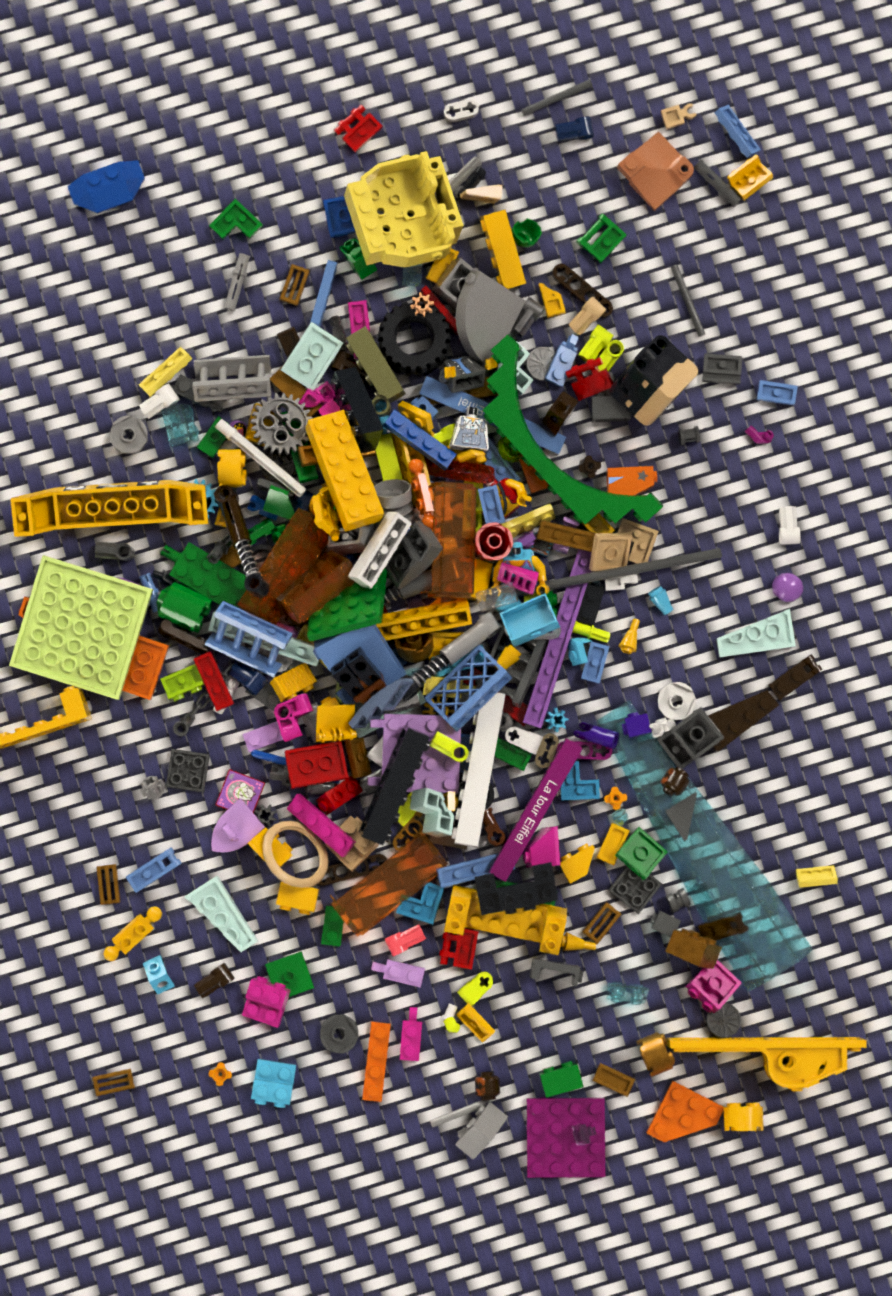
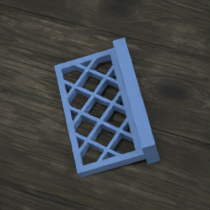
M478 645L424 699L458 732L512 677L492 656ZM481 651L484 654V662L474 663L475 656ZM484 666L483 675L474 676V667ZM487 666H496L499 669L493 675H487ZM464 667H470V676H461V670ZM483 679L482 686L479 689H473V680ZM456 680V689L447 690V684L450 681ZM460 680H470L469 689H460ZM456 693L455 702L446 703V694ZM459 693H469L468 700L466 702H459ZM436 694H443L442 703H433L431 699ZM455 706V712L448 718L445 715V708Z

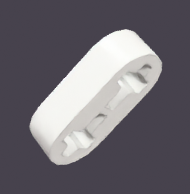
M473 99L450 103L444 109V117L448 122H458L474 118L479 112L478 102ZM468 105L475 107L472 113L469 110H465L468 108ZM450 109L456 112L454 117L451 114H447Z

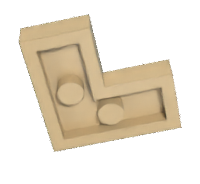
M623 518L617 533H630L632 535L631 543H634L628 562L634 564L648 562L659 531Z

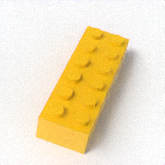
M341 410L308 420L305 430L344 531L380 522L384 511L345 411Z

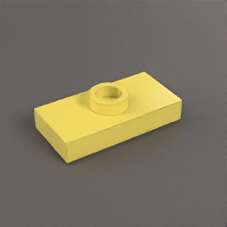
M834 865L796 869L799 888L838 883Z

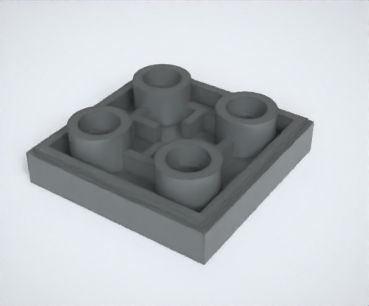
M171 749L166 787L204 792L210 754Z
M626 866L608 891L637 914H640L662 883L651 874L645 880H642Z

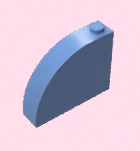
M376 625L314 641V655L318 660L321 659L330 672L334 665L344 658L347 660L349 654L361 647L369 660L383 674L387 686L407 675Z

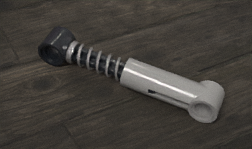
M490 612L486 613L476 624L441 649L439 657L435 656V659L433 661L430 660L428 665L425 664L423 669L419 668V672H414L411 676L404 675L400 679H412L414 681L402 699L407 702L419 692V687H421L423 682L426 683L428 678L431 679L432 675L437 674L436 672L442 671L444 666L447 667V664L452 666L483 641L492 638L501 630V624Z

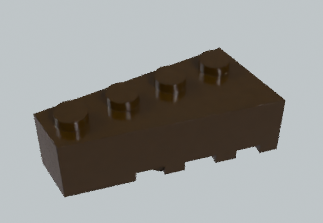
M768 690L708 715L725 737L712 747L715 753L719 752L779 706Z

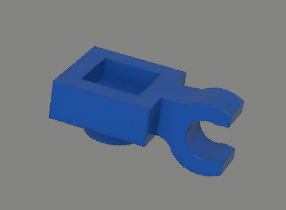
M252 495L247 509L250 511L259 510V514L276 521L279 517L278 515L263 510L266 499L262 500L258 496Z

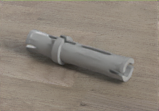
M239 253L236 267L232 271L233 278L224 309L234 312L244 278L247 277L246 270L250 259L249 255ZM243 266L239 280H237L240 267ZM235 285H237L234 299H232Z

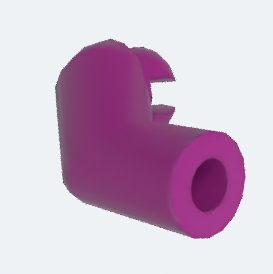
M752 425L745 431L757 444H768L774 438L772 431L758 432Z

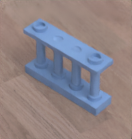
M222 601L214 615L215 618L221 620L217 633L212 632L205 645L267 675L275 677L282 666L281 663L276 662L280 648L285 649L293 633ZM227 624L238 628L234 641L223 637ZM245 632L256 636L251 649L241 645ZM262 640L273 644L269 658L258 653Z

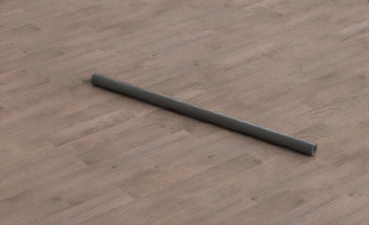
M720 548L549 580L545 581V584L548 585L550 590L721 558L722 552ZM541 587L540 591H545V588ZM514 588L515 596H522L528 594L519 589Z

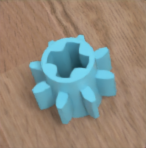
M553 708V712H546L547 718L544 721L548 723L547 729L554 727V731L558 732L559 727L566 728L564 724L569 719L564 717V710L558 713V709ZM554 716L557 717L558 723H554V722H555Z

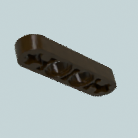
M561 263L553 268L552 275L555 281L579 301L585 304L587 302L584 297L585 294L592 292L597 301L598 299L601 300L599 303L602 306H608V313L604 312L600 318L605 319L611 316L613 311L612 303L572 269ZM557 269L560 271L564 269V274L567 277H569L570 274L572 275V277L569 278L567 283L564 282L566 281V278L563 275H561L560 277L557 276ZM573 280H577L580 282L581 287L574 290L570 287V283Z
M382 854L368 856L363 861L366 865V870L363 873H358L356 870L351 872L343 863L328 866L326 874L331 873L329 869L333 868V875L336 880L332 881V877H328L326 882L321 880L318 884L328 885L382 871L387 867L388 860ZM377 857H380L381 860L384 859L385 863L382 864V868L375 865L372 866L373 871H369L367 859H371V863L375 862ZM340 866L347 869V875L343 878L338 877L336 874V870Z

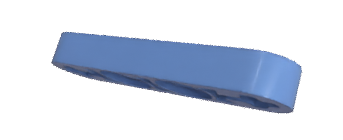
M331 260L327 262L310 323L312 322L321 327L338 262Z

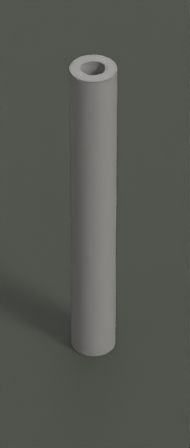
M480 1100L430 1120L432 1128L474 1112L481 1106L485 1107L486 1102L485 1100Z

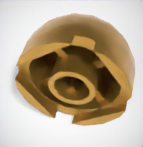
M429 632L395 639L398 655L404 661L410 663H419L426 660L434 648L433 636Z

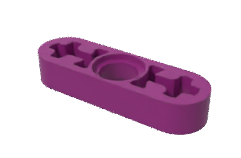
M572 741L579 746L586 745L590 749V753L587 756L579 754L577 759L607 760L612 755V748L605 747L606 750H609L605 757H602L601 753H595L596 757H592V745H596L595 749H602V745L592 742ZM563 742L558 744L556 752H558Z

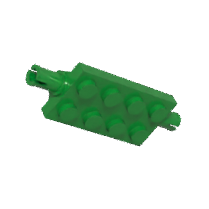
M188 542L181 553L167 544L164 546V550L169 553L161 551V556L174 562V567L169 574L171 577L198 593L209 597L215 603L220 605L222 601H225L238 608L245 604L257 611V613L261 611V608L255 604L263 608L265 602L250 595L251 593L246 590L244 586L246 576L220 560L216 564L209 561L210 558H207L208 553Z

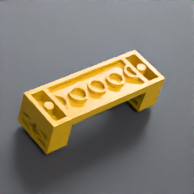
M75 686L64 688V692L60 693V698L66 715L59 714L53 716L52 721L49 722L45 720L33 723L34 726L30 728L26 726L16 728L15 733L12 734L7 732L1 733L0 749L92 720L84 691Z
M453 885L444 931L463 935L465 927L538 942L540 943V952L559 955L567 920V908L542 903L535 905L536 909L525 911L524 908L516 909V913L505 914V911L481 915L477 890Z

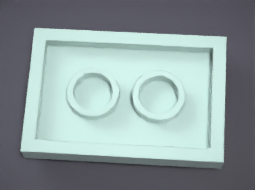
M311 322L284 363L281 371L305 387L314 390L343 345V342Z

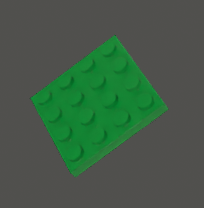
M386 568L383 569L372 588L361 587L348 576L320 582L313 589L307 631L309 641L382 623L387 577Z

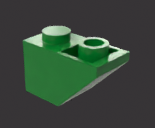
M355 237L347 240L339 247L361 280L378 270L375 264L366 265L360 244Z

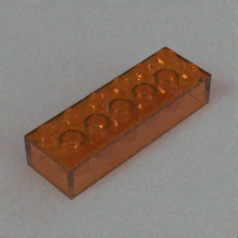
M301 508L296 510L259 569L263 579L269 584L268 594L263 598H256L246 590L237 604L240 608L274 625L277 624L282 613L279 612L276 598L315 563L328 542L329 533L327 534L323 529H319L316 526L314 514Z

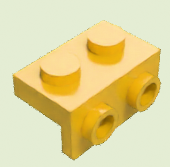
M756 154L746 160L738 169L733 170L727 178L731 185L730 188L743 200H746L773 179V174L760 162V158Z

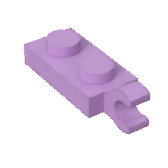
M277 721L242 734L249 752L283 740Z
M387 959L386 965L373 962L371 970L383 972V979L421 987L425 968Z

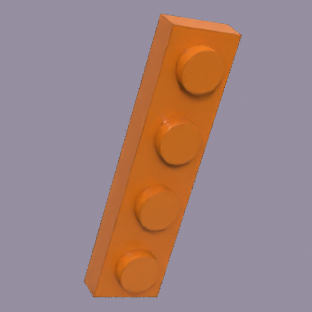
M371 1022L362 1100L382 1102L391 1023Z

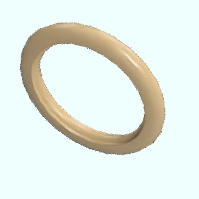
M295 821L279 822L269 828L264 836L263 856L270 871L282 882L293 887L305 888L318 884L324 878L329 863L326 847L323 841L306 825ZM284 830L297 831L305 835L314 844L320 861L319 868L311 877L300 879L287 874L279 867L272 853V842L279 832Z

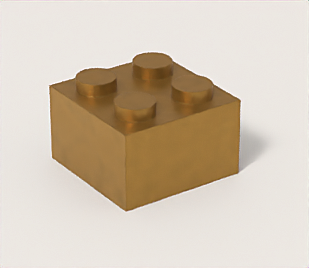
M682 928L681 931H673L666 952L698 967L714 969L722 947L716 945L717 941L711 938H704L696 931Z

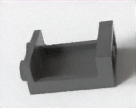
M533 957L530 978L539 980L540 969L543 968L573 974L571 982L573 986L582 983L583 971L580 970V966Z

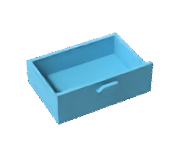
M546 593L499 613L514 647L560 628Z

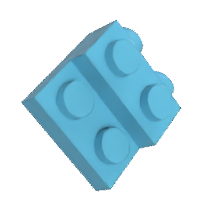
M258 1059L251 1099H254L256 1104L266 1105V1102H273L275 1107L280 1108L290 1105L296 1065Z

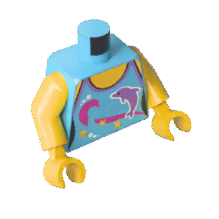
M514 542L510 553L504 559L498 560L494 567L492 579L494 586L490 588V595L493 593V588H497L499 590L498 596H500L502 593V589L499 586L500 583H502V586H510L497 580L501 563L539 572L536 593L541 595L540 589L544 587L545 593L548 594L550 589L545 584V581H547L545 565L537 556H534L531 549H523L521 542ZM505 570L504 576L508 577L509 572Z

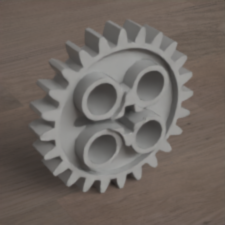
M275 393L274 399L267 397V402L262 399L260 401L262 407L256 405L255 409L258 412L252 413V416L256 419H251L250 421L251 424L255 425L251 428V431H257L253 438H260L258 445L264 443V450L270 447L271 454L275 449L278 450V455H281L282 450L288 455L290 449L295 453L297 451L296 446L301 447L303 446L302 442H308L305 428L307 421L313 418L307 416L310 410H304L306 404L299 405L300 398L293 401L292 394L289 398H286L285 393H283L281 398H279L278 394ZM284 407L287 410V414H280L278 408ZM270 419L273 425L268 427L263 423V420ZM283 421L285 422V426H283V425L278 426V423H279V422H280V423H282ZM293 421L298 422L300 428L294 429L290 423ZM281 433L285 435L286 440L280 441L276 438V435Z

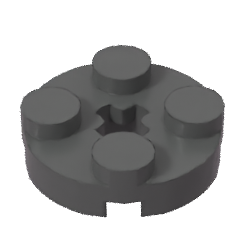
M335 1014L328 1017L320 1029V1040L323 1046L328 1051L334 1053L350 1051L356 1045L359 1037L356 1022L344 1014ZM337 1028H338L339 1030H342V1029H343V1030H344V1033H343V1037H344V1038H342V1039H340V1037L335 1038V1037H334V1035L336 1034L335 1029H337Z

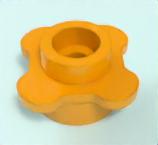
M612 787L609 795L604 797V801L612 805L615 810L620 809L622 802L627 800V795L622 794L618 787Z
M220 1062L214 1070L209 1071V1077L216 1081L217 1086H222L226 1079L232 1077V1072L228 1071L225 1068V1064Z

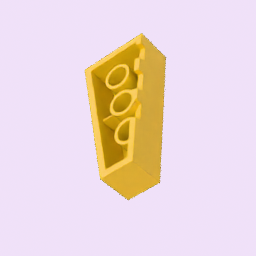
M506 210L480 216L481 228L487 237L485 239L487 249L491 250L492 253L491 263L493 269L496 268L498 276H496L497 282L507 289L526 284Z

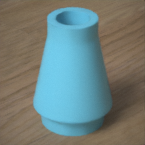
M661 586L648 593L650 596L649 600L663 615L673 610L667 592Z

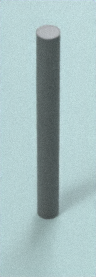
M589 79L521 109L522 114L526 116L593 86L592 82Z
M674 265L670 268L696 332L701 337L706 333L679 267Z

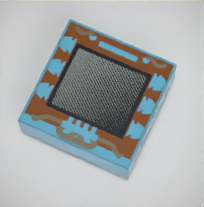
M535 539V543L530 549L537 554L548 557L552 543Z

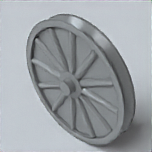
M538 347L532 350L526 359L528 373L536 380L546 381L544 378L556 352L548 347Z

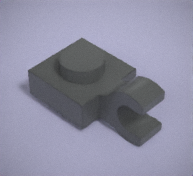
M273 764L269 779L281 780L282 785L291 787L287 766L283 770L279 765Z

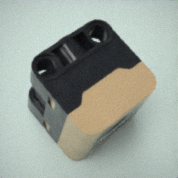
M658 335L638 353L610 387L609 392L640 423L649 426L697 376L698 369L667 337Z

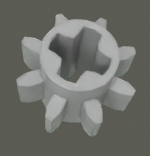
M157 776L146 777L143 783H141L142 789L140 791L149 800H156L165 792L163 789L165 784L162 779L158 780Z

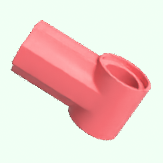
M418 924L386 938L385 941L394 957L408 950L409 947L424 941L426 937Z

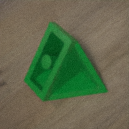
M270 485L263 510L299 523L289 500V491Z

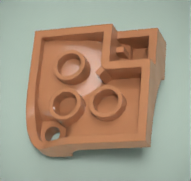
M659 131L638 149L631 152L617 166V169L630 182L631 187L654 211L676 193L691 178L694 171L691 162L682 156ZM686 167L688 171L683 172L681 168Z

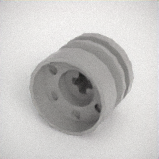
M392 479L374 485L384 511L381 521L387 512H398L410 522L414 519L412 486L409 482Z

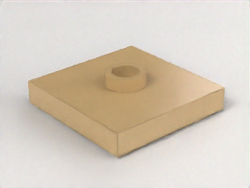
M595 533L589 569L591 571H602L627 566L632 535L630 533Z

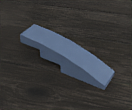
M399 679L384 687L358 710L348 724L353 729L365 728L371 719H380L385 710H394L414 681L412 679Z

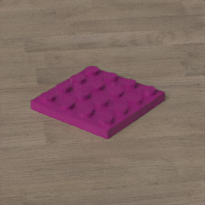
M527 1098V1178L605 1177V1098Z

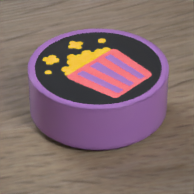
M238 420L232 421L229 425L236 428L245 437L246 424Z

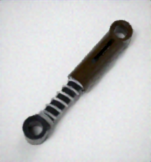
M221 485L216 489L214 497L220 505L233 547L238 550V555H240L239 559L242 561L241 565L246 573L244 586L254 597L263 598L269 592V584L263 579L262 574L258 571L259 568L256 567L257 562L254 561L255 556L252 555L253 551L250 549L252 540L239 505V496L228 485Z

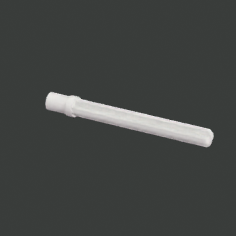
M223 419L216 424L215 428L225 438L232 441L295 495L301 497L305 493L306 488L242 436L236 428L230 426Z

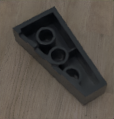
M357 367L335 371L331 380V386L335 391L340 410L345 411L361 453L375 451L384 429Z

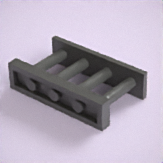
M500 623L502 628L498 632L499 635L490 654L494 659H496L498 652L502 653L505 648L502 645L506 636L504 623ZM549 639L526 642L533 645L534 650L532 654L529 653L528 655L520 652L519 660L524 661L527 665L525 671L519 672L511 668L506 670L511 677L518 679L520 683L517 689L504 686L499 692L510 696L514 707H521ZM487 666V675H489L491 669L495 671L498 669L495 666ZM483 679L475 681L476 689L482 686Z

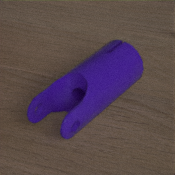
M580 722L579 724L581 729L586 730L585 732L574 731V735L577 738L612 749L616 748L619 741L618 732L585 722Z

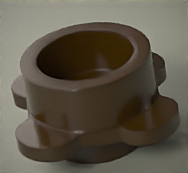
M586 456L584 463L579 466V471L584 472L589 478H594L596 471L601 468V463L593 460L591 456Z

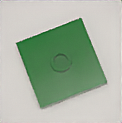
M638 827L615 856L642 880H645L668 851L643 829Z
M302 951L265 964L271 983L275 984V982L286 985V989L291 990L289 997L314 988Z

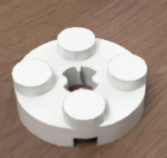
M670 683L659 692L657 698L658 709L668 719L673 718L674 721L683 720L692 714L696 707L695 694L691 687L685 683ZM679 696L682 704L675 707L673 706L674 702H671V700Z

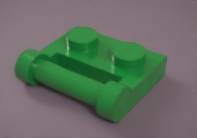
M601 213L595 224L583 237H579L576 242L598 262L602 263L624 240L627 234ZM603 225H606L608 228L590 245L588 241Z

